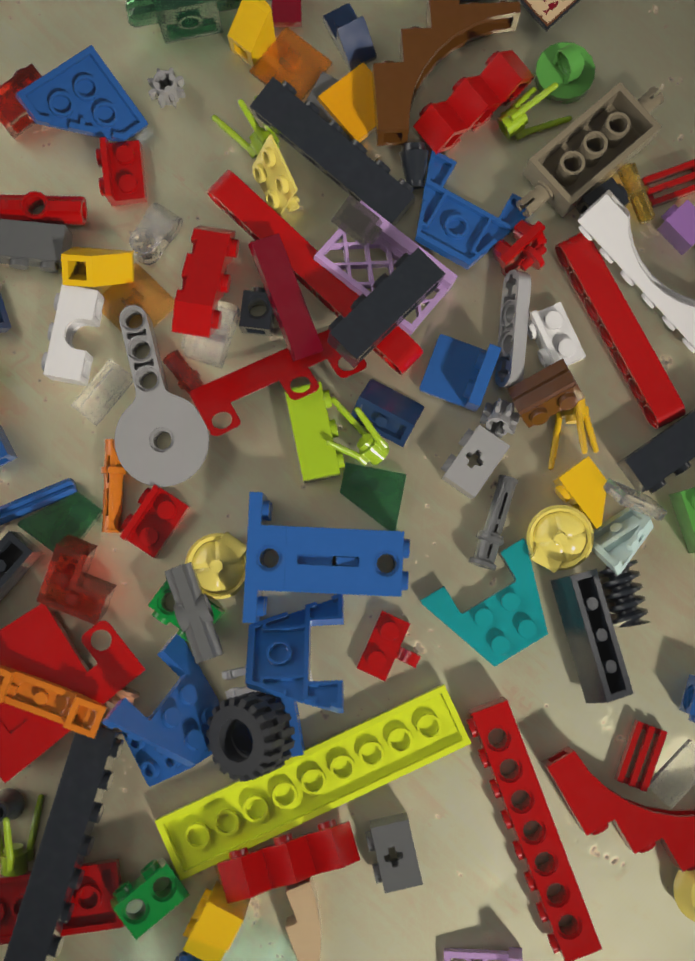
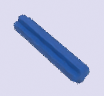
M67 478L0 506V526L78 492L76 483L73 479Z

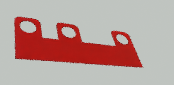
M328 329L318 334L324 349L320 353L293 362L288 348H285L193 389L188 393L210 434L220 436L237 428L241 423L231 404L235 400L277 381H280L289 398L298 400L319 389V384L309 367L327 359L339 377L347 378L364 370L367 363L363 359L353 370L345 371L340 369L338 362L342 356L327 342L330 332ZM297 377H306L310 381V387L302 393L294 392L290 387L292 380ZM226 412L232 417L231 424L222 429L214 427L212 425V418L217 413Z
M102 620L82 636L83 645L98 664L70 685L68 689L104 704L146 669L108 621ZM97 630H106L111 635L112 642L106 650H97L91 644V637ZM23 709L20 710L27 718V721L11 734L0 721V778L4 783L8 782L71 730L63 728L61 723Z

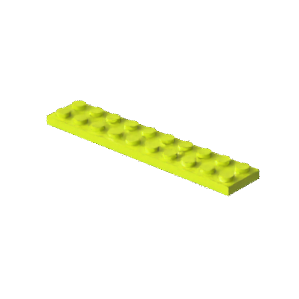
M441 684L305 748L304 755L290 756L289 760L284 761L285 765L273 772L247 782H241L239 779L158 817L155 823L180 881L230 858L228 852L243 847L250 849L472 743L445 685Z

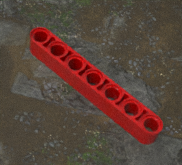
M580 232L555 245V252L559 262L650 425L654 429H659L684 416L686 410L679 394L593 240H588Z

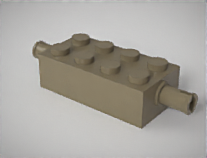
M619 82L528 160L523 175L535 188L516 202L518 210L521 212L525 208L526 211L523 212V215L529 218L533 212L547 201L562 218L579 204L582 197L603 184L651 143L662 126L653 118L650 112L664 102L662 92L654 97V94L659 89L651 87L637 100Z

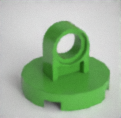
M560 42L549 46L542 52L536 63L534 80L539 92H542L555 82L558 83V88L545 98L550 101L553 98L557 101H562L561 104H569L579 101L587 94L595 79V65L592 56L583 47L575 43Z

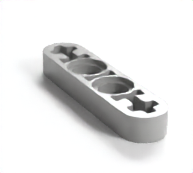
M511 270L507 273L502 288L498 347L502 349L496 363L495 381L499 387L510 388L521 382L524 376L531 277L528 273L518 270Z

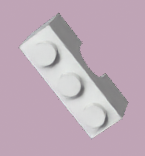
M62 284L60 293L56 294L54 299L56 315L54 323L51 322L48 328L49 348L48 352L43 354L41 368L44 370L43 375L49 379L88 386L93 356L86 350L75 349L72 340L75 332L81 327H100L105 298L98 290Z

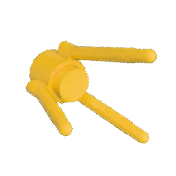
M585 398L578 401L577 405L572 409L562 410L555 414V425L548 464L549 470H553L555 466L562 419H565L566 424L577 425L579 443L583 454L588 452L584 425L593 452L597 453L599 451L589 417V407L586 406Z

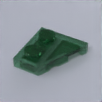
M346 462L340 494L381 524L386 530L396 531L407 474Z
M76 492L24 518L17 525L63 560H68L103 514V509L82 493Z

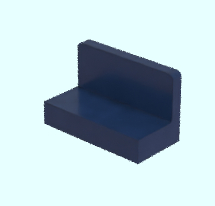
M370 379L360 394L351 415L365 427L355 412V408L360 407L380 436L404 447L424 406L378 381Z

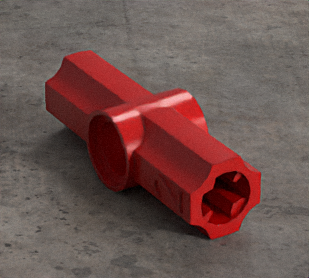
M32 191L25 195L0 194V219L60 225H85L88 210L84 196H45L37 191ZM44 205L41 213L33 214L36 207Z

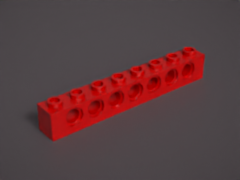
M500 697L468 709L471 717L466 720L469 731L473 738L478 736L482 748L477 750L484 769L490 767L494 779L489 780L492 792L496 799L501 797L505 809L500 812L507 830L513 828L517 840L512 841V845L519 861L524 859L528 871L523 872L530 891L536 890L540 902L535 903L542 923L547 921L549 923L552 933L547 934V938L554 954L560 953L564 961H574L602 950L508 700ZM496 728L502 729L504 733L503 739L497 744L489 743V733ZM504 760H514L515 767L511 773L503 774L500 772V765ZM517 790L526 791V799L520 804L512 803L513 793ZM527 822H538L537 830L533 834L523 833L524 825ZM548 852L549 859L545 864H535V858L539 853ZM554 883L561 884V889L556 895H547V889L550 885ZM563 916H573L569 925L559 926V921Z

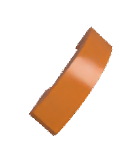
M0 665V704L3 702L61 723L63 728L93 739L95 738L107 706L61 685Z

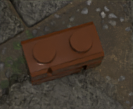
M563 358L507 389L519 415L528 428L546 423L550 416L562 410L572 409L577 405L578 401L585 398Z

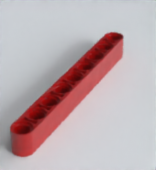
M227 170L206 191L214 203L254 240L279 233L296 279L336 317L342 315L345 318L352 311L350 307L359 295L314 260V256L318 251L236 174ZM399 326L373 349L381 359L400 375H403L423 354L421 347Z

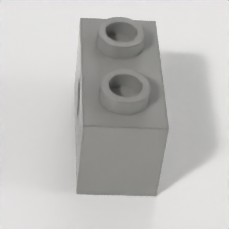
M481 425L475 431L467 430L458 443L463 446L459 454L455 456L451 453L441 468L445 471L441 479L471 500L476 497L510 448V445ZM475 454L478 456L476 462L480 466L474 465L470 468L467 466L469 459L466 456L471 457Z

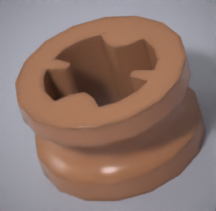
M125 686L108 701L116 705L119 700L126 697L136 706L134 699L139 698L140 693Z

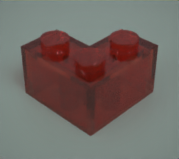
M70 534L57 543L36 601L97 625L106 614L117 586L88 574L98 546Z

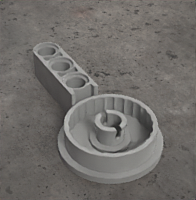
M129 305L121 311L119 323L136 397L118 421L115 431V450L123 468L136 480L151 486H174L191 478L204 463L209 449V431L197 408L192 403L180 396L169 393L152 320L140 306ZM141 315L143 317L142 324L138 328H130V319L133 316ZM149 345L150 352L147 357L137 358L136 351L139 346ZM149 374H155L157 376L156 385L150 389L144 388V378ZM162 432L169 433L171 436V444L166 449H160L157 445V439Z

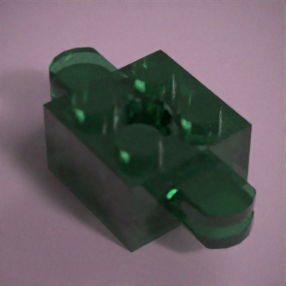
M126 0L125 8L128 23L131 26L137 28L159 24L165 43L223 33L219 12L238 9L242 0Z

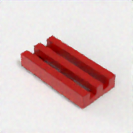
M695 159L643 177L639 181L650 209L695 193L694 184L655 199L653 196L655 193L694 180ZM689 170L692 171V173L672 179L653 187L649 186L650 184L681 174L683 172Z
M635 719L614 779L647 793L668 732ZM644 729L646 732L636 756L631 775L628 778L625 775L641 730ZM653 734H656L640 781H637Z

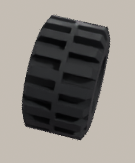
M253 691L224 700L212 710L213 716L209 717L207 722L210 727L206 730V738H209L210 743L207 744V747L213 753V762L220 765L219 770L223 774L229 773V778L233 780L240 779L241 782L254 780L285 765L284 761L289 760L292 754L289 749L294 748L295 740L291 738V735L295 734L294 726H290L289 720H292L289 713L286 714L284 712L285 706L282 702L276 703L275 696ZM248 728H249V730H250V732H251V735H252V738H253V743L251 742V740H250V738H249Z

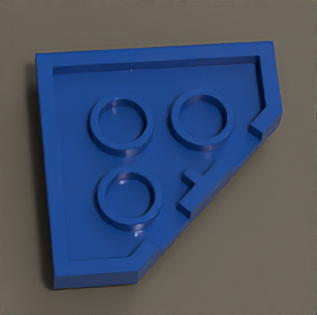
M92 45L16 93L17 100L35 124L97 138L106 137L107 140L115 142H125L148 126L146 119Z

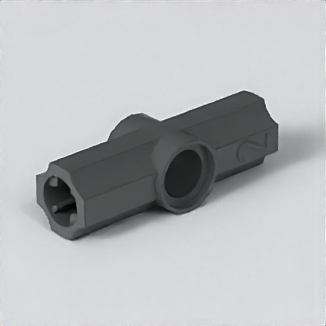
M192 562L164 571L176 603L174 604V611L181 630L186 632L196 664L224 654L219 636L213 624L215 619L208 597L202 592Z

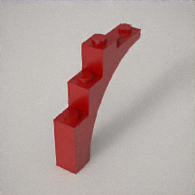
M569 746L541 761L573 818L586 836L602 833L609 827L608 823L612 821L625 845L634 854L638 852L645 853L656 846V841L659 840L672 863L682 872L695 870V809L668 810L645 806L624 798L604 786L587 769L577 753Z

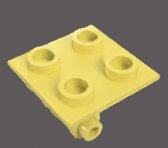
M270 134L252 165V173L255 181L260 184L265 194V202L281 216L285 209H288V212L297 210L300 199L296 194L298 188L273 135Z

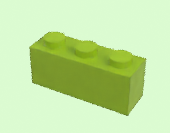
M318 382L319 389L316 392L298 400L289 398L285 391L304 483L341 476L339 468L345 467L343 453L327 445L328 440L333 441V438H337L339 435L335 419L329 420L327 408L332 407L329 389L323 390L321 382ZM310 384L291 389L294 392L302 393L309 389Z

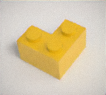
M217 880L212 890L206 887L182 935L188 938L183 951L202 961H221L244 921L250 899L227 904L222 882Z

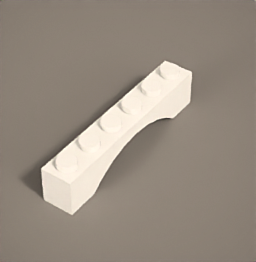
M607 190L580 215L578 222L581 224L578 227L588 240L591 241L594 238L602 247L599 250L602 256L609 263L612 264L615 261L621 267L622 271L620 274L631 286L636 284L643 291L641 294L643 300L651 308L657 306L664 314L662 320L673 331L677 328L684 336L682 341L686 347L695 353V299L678 294L663 285L651 274L642 262L634 245L630 227V211L610 190Z

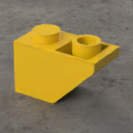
M242 0L227 35L230 50L253 68L276 42L272 9L265 0Z
M72 247L61 254L63 285L99 287L134 282L133 251Z
M587 456L553 480L556 485L554 490L564 503L569 502L572 507L581 511L590 521L592 528L597 529L602 525L608 481L592 459Z

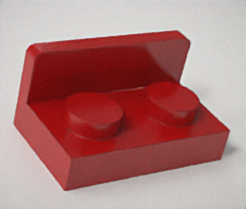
M99 137L100 148H96V159L98 166L102 167L103 177L99 178L101 195L106 196L111 206L147 202L142 145L140 141L109 143L106 137Z
M154 485L152 489L146 488L140 496L138 503L141 505L135 514L130 513L120 527L123 530L120 538L129 541L151 557L157 558L190 506L163 488Z

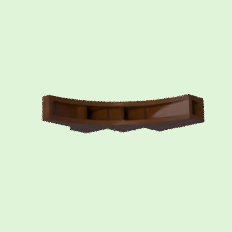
M428 0L426 10L427 28L414 26L401 29L399 44L400 62L388 60L381 63H373L372 84L377 146L402 145L408 142L412 103L421 84L433 68L451 52L473 40L491 34L516 31L521 14L520 1L460 4L459 0Z

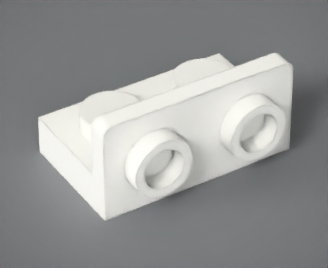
M561 302L538 312L534 310L529 313L527 334L531 340L535 339L539 347L537 351L538 358L544 368L562 358L567 366L586 357Z

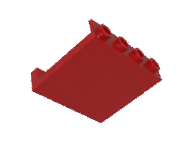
M53 601L42 602L0 630V665L31 674L65 688H68L89 671L86 663L55 614L59 611ZM4 702L0 704V721L11 734L26 722L27 718L18 707Z

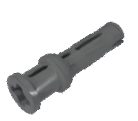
M499 475L498 477L499 480L484 529L477 533L476 537L479 540L475 553L468 561L473 565L494 571L497 567L494 562L499 546L504 544V537L501 534L516 485L518 484L517 479L506 475Z

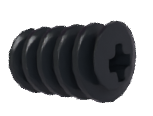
M637 560L629 561L619 575H616L607 565L605 569L598 572L599 576L609 578L607 582L602 584V589L612 591V593L605 596V599L608 602H614V606L608 608L610 614L617 615V618L612 620L614 627L621 628L650 623V621L640 619L648 613V609L637 606L646 600L645 596L635 595V592L642 589L643 586L641 583L632 582L633 579L640 576V572L629 569L637 563Z

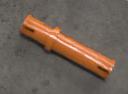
M105 439L104 467H101V474H104L102 532L122 533L120 527L122 525L123 475L126 474V470L117 457L115 439Z

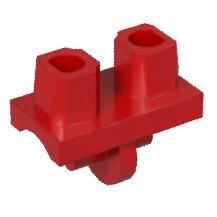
M521 220L512 230L513 237L517 240L512 246L505 240H500L492 247L493 257L500 264L504 276L511 270L521 268L523 271H526L531 266L540 270L545 265L542 255L547 251V248L544 246L547 243V239L543 233L545 225L540 221L532 225L525 220Z

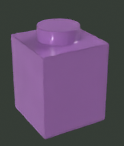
M689 200L680 207L676 204L670 207L661 216L664 222L657 229L681 255L695 244V206Z

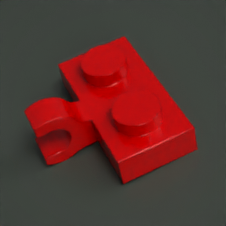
M382 610L357 669L386 681L395 658L416 668L421 656L401 647L411 623Z

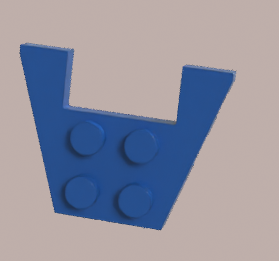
M432 151L429 158L414 241L468 270L487 254L498 241L503 240L509 235L514 226L521 220L528 218L523 215L526 209L524 208L521 212L518 210L516 202L522 198L512 193L500 216L496 217L443 188L455 169L457 162L442 153L435 154Z
M343 594L333 595L331 600L317 604V602L307 604L305 609L291 614L284 612L250 624L248 629L245 678L247 688L332 712L344 713L343 680L310 681L311 627L344 625Z
M176 633L157 655L179 676V680L151 716L147 719L124 697L118 701L102 723L111 729L116 727L126 732L127 737L135 741L142 740L154 746L155 751L187 767H191L198 762L205 752L207 744H210L209 738H206V730L210 728L207 722L208 718L213 716L212 710L219 706L220 702L198 663L196 664L195 658L185 640Z

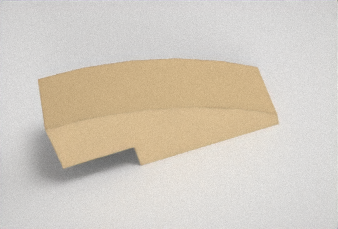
M313 877L286 887V894L294 915L287 917L285 929L297 961H320L322 940L321 912Z

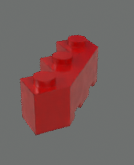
M513 50L496 51L485 62L487 67L480 75L462 77L452 87L453 93L446 101L430 102L419 112L420 118L413 127L435 154L450 150L460 143V137L463 133L470 129L473 132L493 117V112L499 106L504 104L506 107L513 102L535 78Z
M202 225L193 229L191 243H193L192 253H187L181 274L183 279L182 289H177L174 300L172 332L210 338L215 329H220L222 311L218 310V301L230 289L231 275L226 274L227 265L232 262L233 258L238 256L239 239H235L236 231Z
M331 819L317 824L318 830L293 838L292 832L273 838L274 844L251 852L248 851V847L228 852L230 859L217 863L227 904L250 899L271 889L295 884L316 874L341 869L359 861L360 857L350 822L337 824L335 819Z

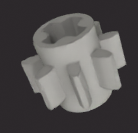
M158 68L154 77L148 78L149 85L153 88L148 91L151 100L158 99L161 108H164L165 105L177 107L179 99L186 97L184 89L181 88L185 85L182 76L175 78L173 68L169 70H160Z
M498 398V401L494 402L493 405L489 402L486 403L480 423L486 424V429L489 432L502 438L507 433L514 434L520 415L519 413H514V403Z

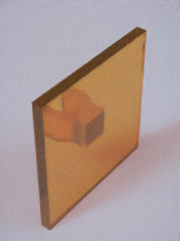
M286 26L252 66L249 73L265 85H267L272 77L280 83L285 80L297 91L295 96L302 101L314 87L321 73H325L330 68L332 61Z
M137 262L134 263V282L112 285L102 294L104 296L102 313L120 331V313L129 305L140 306L150 316L154 328L174 309L175 299ZM141 315L133 316L130 319L129 327L138 328L143 322V317Z

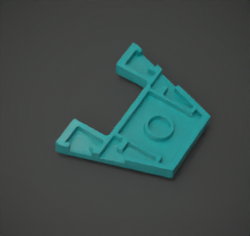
M524 538L499 552V555L514 577V582L463 613H460L444 586L419 600L425 608L494 667L548 635L531 559H529L528 546Z

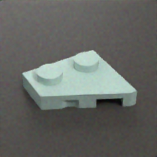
M634 503L604 521L599 528L593 529L594 543L591 551L616 575L621 574L654 528L651 518Z

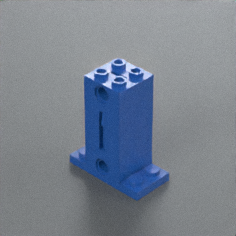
M250 492L243 623H257L261 621V616L267 615L268 597L262 596V591L402 597V590H408L409 572L403 571V559L409 558L410 539H404V531L266 525V521H272L273 504L270 500H267V496L263 492ZM275 550L279 555V560L274 567L270 568L265 564L264 557L268 551ZM381 555H388L393 560V568L388 573L381 572L377 567V560Z

